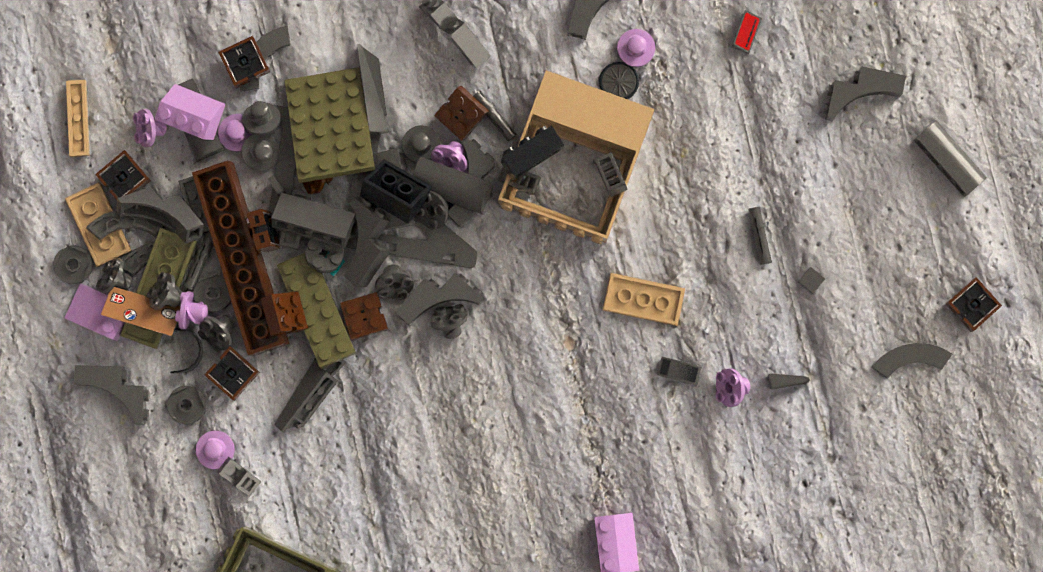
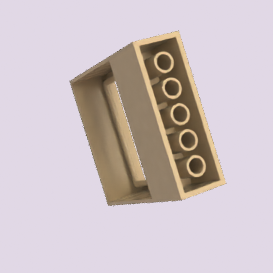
M546 70L520 141L528 136L533 138L536 131L545 125L547 128L552 126L561 139L605 155L612 152L614 158L622 160L619 170L627 186L655 109ZM508 174L498 202L501 208L506 211L512 212V209L519 211V215L530 218V216H533L542 224L548 225L549 222L555 224L556 229L562 231L569 229L573 231L575 236L584 238L585 235L591 237L592 242L602 244V242H607L625 191L613 197L609 195L598 227L515 197L518 189L508 185L510 181Z

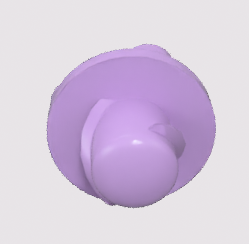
M631 29L620 37L617 52L625 64L632 67H641L649 63L653 58L655 42L646 31Z
M141 109L133 115V121L136 124L135 142L137 144L140 143L143 147H151L154 144L155 137L163 136L167 131V125L154 120L155 118L148 109Z
M232 114L226 117L219 126L218 136L220 142L226 149L233 152H241L244 141L252 135L245 131L242 122L243 114Z
M453 141L448 145H438L431 152V159L436 163L461 172H465L467 169V160L463 155L465 149L458 142Z
M182 292L180 296L182 304L180 310L176 312L175 321L179 322L180 329L185 330L188 328L190 321H193L195 324H201L204 318L208 316V307L202 301L194 303L193 292Z
M733 368L724 369L716 374L717 401L722 402L727 407L738 406L742 402L744 395L749 394V380L746 377H742Z
M207 432L197 442V458L207 468L219 469L228 456L231 459L234 457V443L230 436L224 432Z

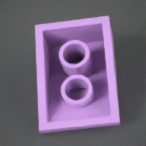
M80 283L65 319L115 341H118L125 324L123 321L101 315L108 295Z

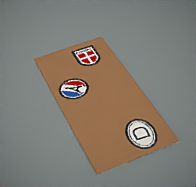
M114 287L108 294L101 315L172 336L177 323L175 321L176 312L181 307L166 305L160 310H155L150 307L147 296Z

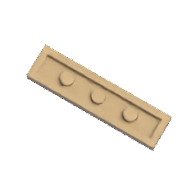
M86 80L66 81L69 156H90Z

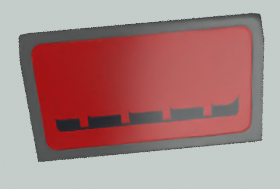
M745 10L731 48L749 54L762 18Z

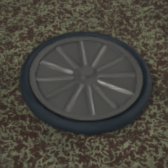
M613 62L607 65L601 72L599 86L605 92L630 99L639 87V76L632 66L624 62Z

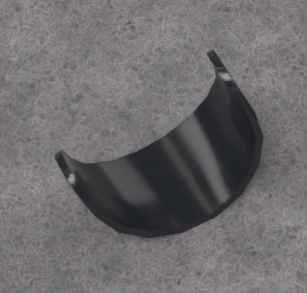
M175 328L173 332L183 331L192 334L198 342V357L195 360V362L188 368L179 371H171L170 374L190 372L194 370L202 360V342L196 334L187 329L184 330L180 328Z

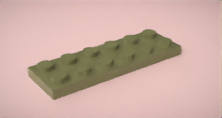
M160 228L136 293L147 296L148 290L154 287L161 272L173 275L175 277V285L180 289L197 241L194 240L185 244L176 233ZM125 322L120 336L158 349L163 333Z
M305 253L277 264L287 291L299 292L308 329L304 331L320 369L356 354L323 274L308 266Z

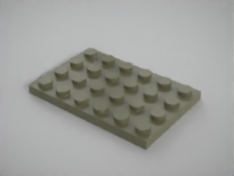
M360 68L285 80L299 183L375 170Z

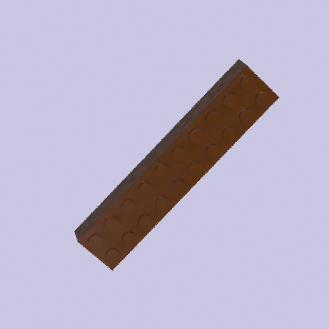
M227 160L192 172L247 354L255 356L290 344L287 333L271 336L261 298L274 294L262 253L256 250L251 242L253 232L252 229H248L246 224L249 210L234 162Z

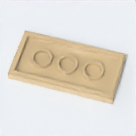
M100 182L65 198L97 268L132 251L122 229L110 233L101 241L86 229L96 218L113 211Z
M610 273L602 311L678 326L685 288Z

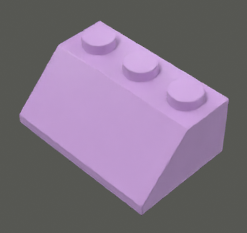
M174 84L160 101L154 120L199 138L214 140L225 103Z
M626 513L594 517L600 572L639 571L633 514Z

